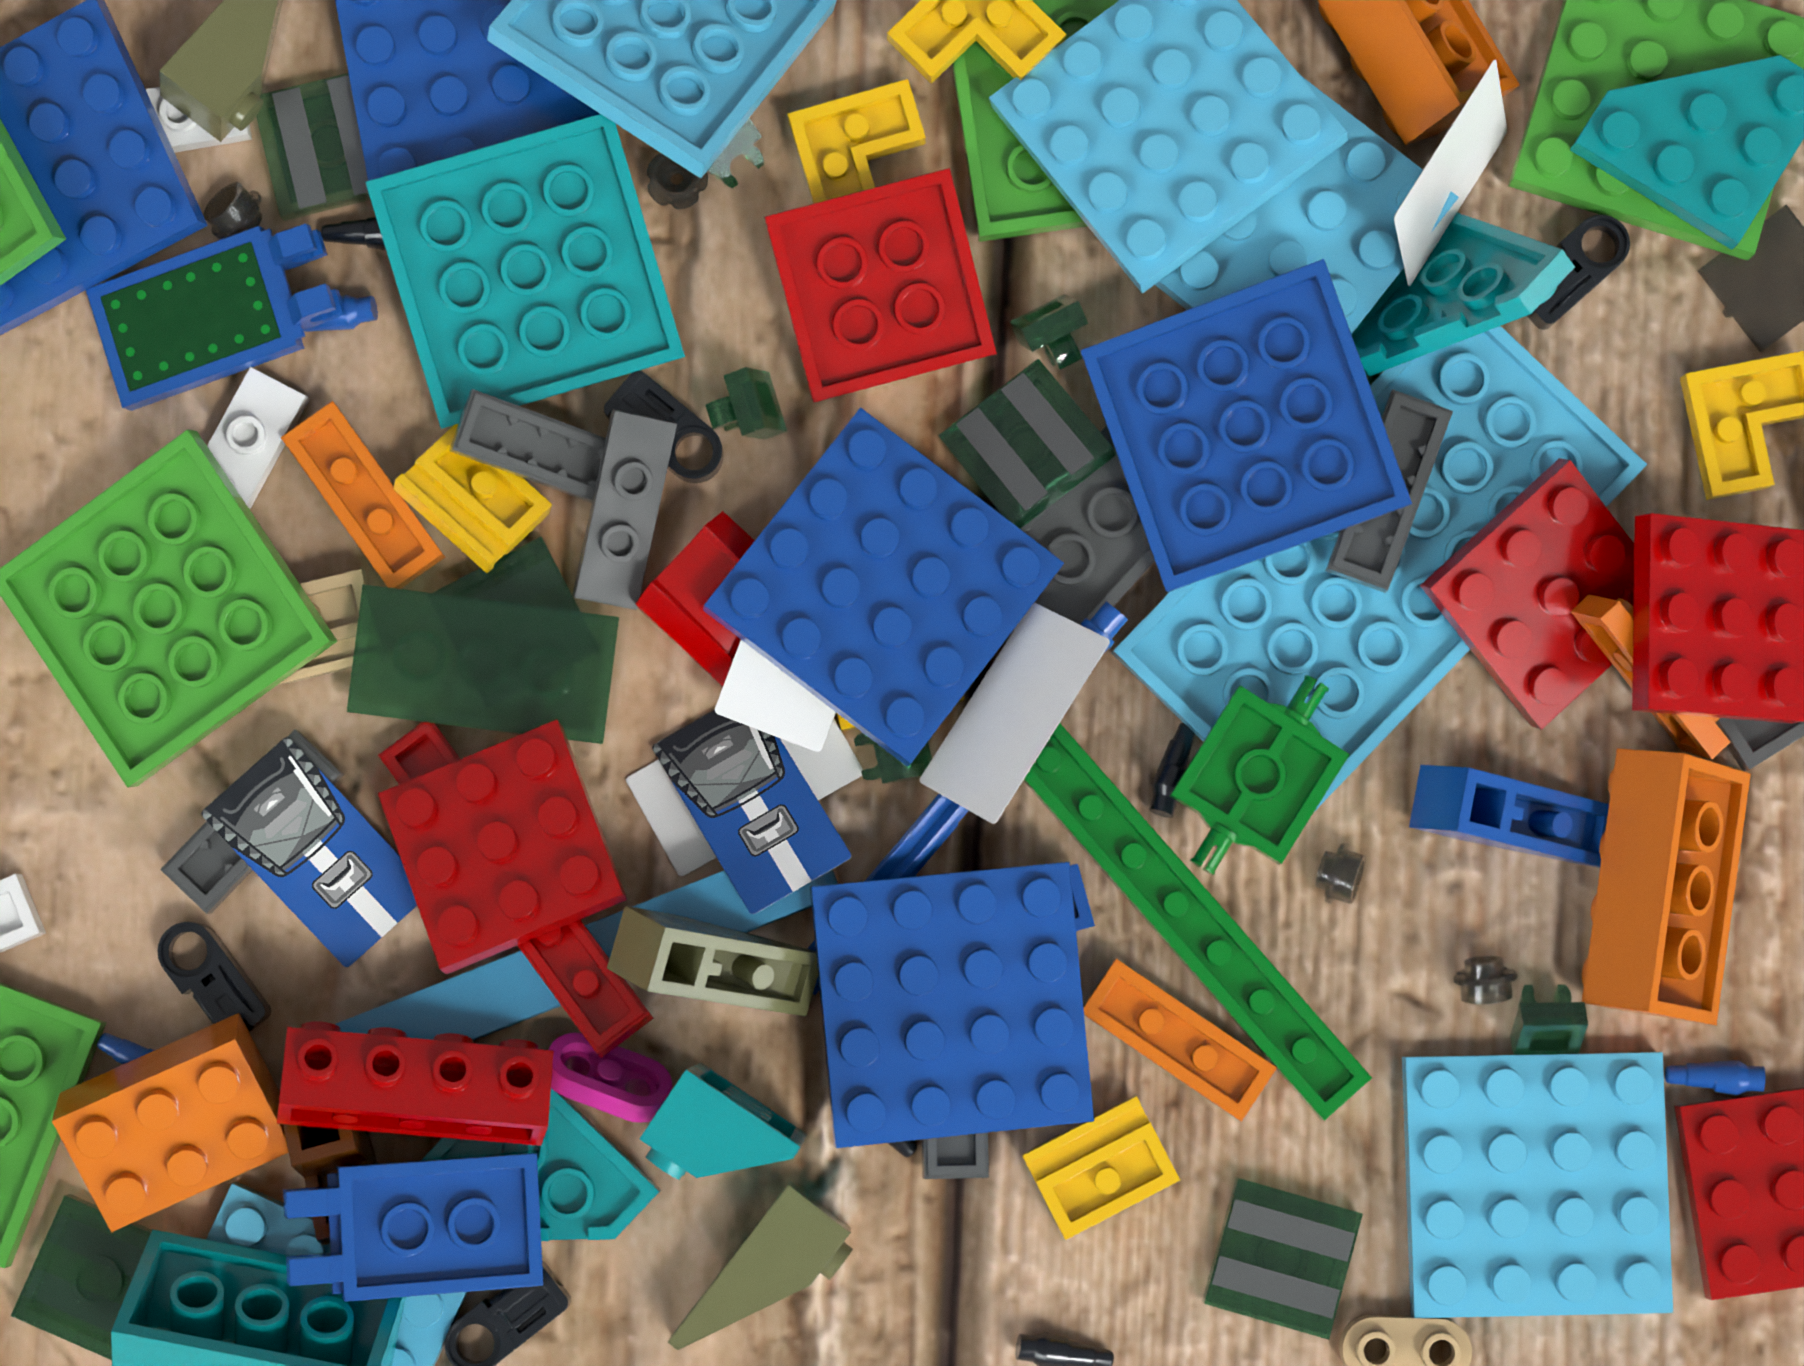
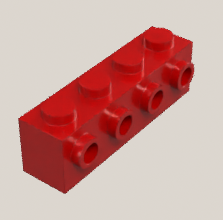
M322 1021L306 1022L301 1025V1028L287 1027L277 1124L541 1146L549 1122L554 1050L538 1049L536 1043L522 1039L504 1040L499 1043V1046L475 1044L470 1037L456 1033L438 1034L434 1036L433 1040L408 1038L404 1031L389 1027L372 1028L368 1030L367 1034L341 1032L339 1026Z

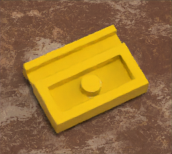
M456 424L426 450L405 474L402 473L395 479L393 490L483 571L488 573L502 556L507 555L549 515L552 503L524 478L450 452L449 450L458 424Z
M1136 1095L1094 1116L1093 1122L1080 1123L1021 1154L1065 1240L1180 1181Z

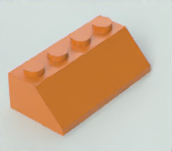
M1318 0V8L1322 18L1338 33L1351 55L1350 61L1354 71L1362 80L1369 84L1383 108L1382 113L1385 122L1394 133L1401 137L1405 145L1435 136L1451 127L1493 60L1497 62L1502 97L1520 86L1469 0Z
M1617 748L1615 765L1608 780L1610 801L1606 830L1601 837L1599 845L1601 866L1597 894L1593 898L1590 910L1592 930L1588 957L1582 968V983L1584 987L1581 1003L1717 1026L1751 773L1685 753Z

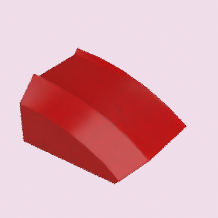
M724 511L703 526L700 532L648 585L635 603L637 608L722 687L741 639L704 612L703 606L755 541Z

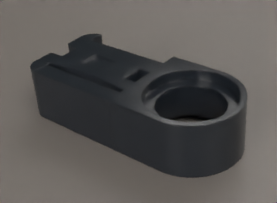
M1607 215L1589 217L1559 242L1556 247L1563 249L1575 268L1561 281L1555 293L1547 301L1540 304L1532 314L1527 315L1537 328L1541 330L1549 329L1625 260L1630 249V237L1620 221ZM1592 230H1600L1607 233L1615 244L1613 258L1603 263L1590 260L1582 249V238L1585 233Z
M640 370L632 372L605 403L604 412L609 421L612 409L677 423L667 469L679 479L688 483H702L713 478L720 470L724 452L717 433ZM690 436H701L707 439L713 447V455L710 462L699 470L684 468L676 458L679 444Z
M182 922L171 926L165 931L159 941L157 950L162 968L181 994L194 993L193 998L213 1024L240 1013L250 1032L269 1018L271 1015L270 1005L214 930L201 923ZM188 932L200 935L207 946L205 961L193 970L181 968L173 957V946L176 940Z
M543 1260V1286L502 1289L489 1301L485 1298L450 1327L445 1339V1351L453 1366H495L571 1304L570 1294L563 1285L556 1283L552 1277L553 1272ZM479 1324L486 1327L492 1333L494 1350L489 1358L483 1361H472L464 1357L460 1352L458 1346L459 1334L468 1325Z

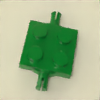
M1308 675L1304 676L1303 682L1287 707L1268 703L1239 685L1169 795L1197 813L1206 826L1210 828L1195 855L1190 859V862L1194 865L1201 867L1214 846L1215 850L1202 869L1211 875L1215 874V870L1232 843L1251 847L1276 864H1282L1349 757V753L1323 738L1309 721L1324 695L1329 691L1327 686L1319 683L1305 703L1306 697L1317 681L1315 678Z

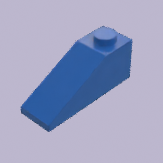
M1420 765L1409 828L1458 840L1600 868L1599 845L1601 837L1606 830L1609 804L1469 767Z

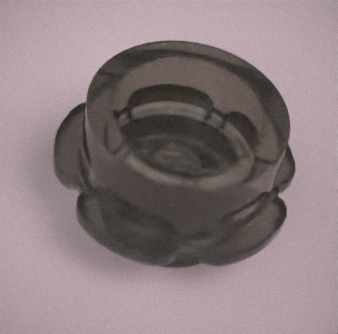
M662 153L656 155L647 168V176L650 178V183L647 187L652 199L662 206L671 204L678 210L689 208L698 202V194L700 191H704L708 185L707 172L702 178H699ZM674 174H680L683 177V181L678 185L671 182V177Z
M239 182L231 183L222 188L209 201L203 213L205 220L212 226V234L221 240L259 226L263 216L259 211L260 207L258 205H260L262 197L258 191L253 190L249 192Z
M1342 843L1337 853L1325 851L1322 857L1315 886L1326 890L1325 902L1327 904H1332L1335 900L1352 904L1358 893L1365 868L1366 855L1348 850V843Z
M1476 956L1466 959L1464 961L1465 969L1456 972L1453 978L1454 983L1460 985L1461 1001L1470 1004H1493L1507 1001L1513 997L1512 981L1518 978V974L1514 969H1508L1504 966L1502 957Z

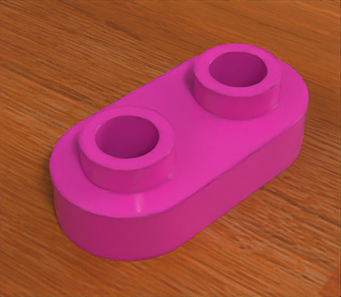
M568 1033L556 1038L549 1047V1050H554L551 1088L555 1092L624 1120L639 1123L652 1121L672 1090L671 1076L662 1064L620 1046L615 1047L601 1058L582 1033Z

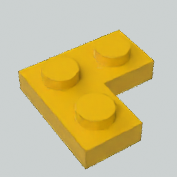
M920 0L887 32V41L932 84L975 41L1013 78L1017 77L1022 80L1054 48L1066 40L1067 34L1032 0Z
M908 79L787 113L788 122L813 203L874 188L875 185L867 161L926 144V136Z
M1804 351L1690 372L1680 377L1706 500L1767 489L1775 485L1762 426L1804 418Z

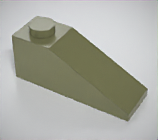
M223 0L159 70L160 96L220 142L234 127L240 131L244 130L254 120L263 105V100L260 98L283 0Z
M630 906L624 907L607 969L648 992L799 1016L807 1015L818 978L816 951L680 915Z
M790 1181L681 1322L668 1343L675 1349L680 1350L809 1287L820 1273L830 1280L853 1250L844 1242L851 1233V1228Z

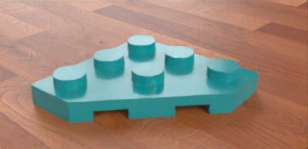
M1779 55L1609 90L1596 107L1570 151L1733 250L1741 241L1804 139V69Z
M1457 212L1411 286L1407 284L1403 268L1352 333L1366 375H1375L1532 314L1540 304L1547 301L1555 293L1557 286L1575 266L1561 248Z
M552 1088L548 1128L541 1146L442 1138L422 1159L434 1160L537 1153L541 1241L615 1239L661 1191L574 1105Z

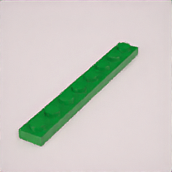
M1059 723L1023 781L1271 1064L1277 1067L1279 1073L1321 1120L1325 1121L1368 1083L1372 1077L1069 732Z

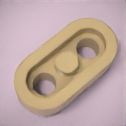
M1370 1314L1355 1318L1344 1328L1339 1341V1353L1345 1366H1469L1472 1358V1346L1466 1332L1447 1318H1414L1410 1315ZM1374 1338L1382 1339L1386 1346L1385 1355L1378 1361H1368L1364 1355L1366 1343ZM1438 1340H1446L1450 1345L1448 1359L1442 1363H1433L1429 1357L1431 1345Z

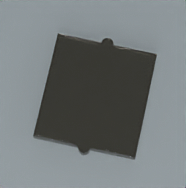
M1786 204L1764 221L1756 252L1748 261L1720 253L1697 271L1725 306L1722 311L1723 315L1726 318L1733 317L1760 353L1804 321V226Z

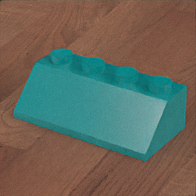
M701 1062L684 1071L639 1139L651 1147L645 1156L646 1159L665 1173L680 1180L686 1172L696 1178L793 1159L801 1148L807 1133Z
M152 1229L111 1330L112 1366H392L406 1297L344 1302L342 1294H332V1283L289 1286L286 1275V1256L288 1255Z

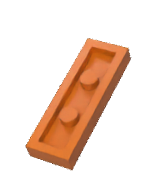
M333 401L281 437L393 594L445 558L443 552L407 502L393 490L394 484Z
M1589 594L1571 613L1632 688L1633 606L1621 598L1613 600ZM1651 712L1682 751L1713 760L1730 743L1729 739L1716 724L1720 718Z
M1118 959L1113 960L1083 1005L1084 1016L1241 1122L1277 1069L1276 1066Z

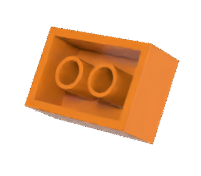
M240 1013L59 1093L52 1118L55 1129L111 1232L289 1153L283 1124H277L280 1092Z

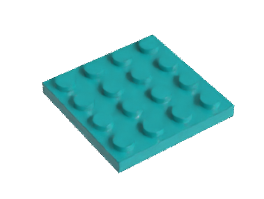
M602 114L365 182L441 429L459 424L466 400L472 389L521 406L685 357L616 124Z

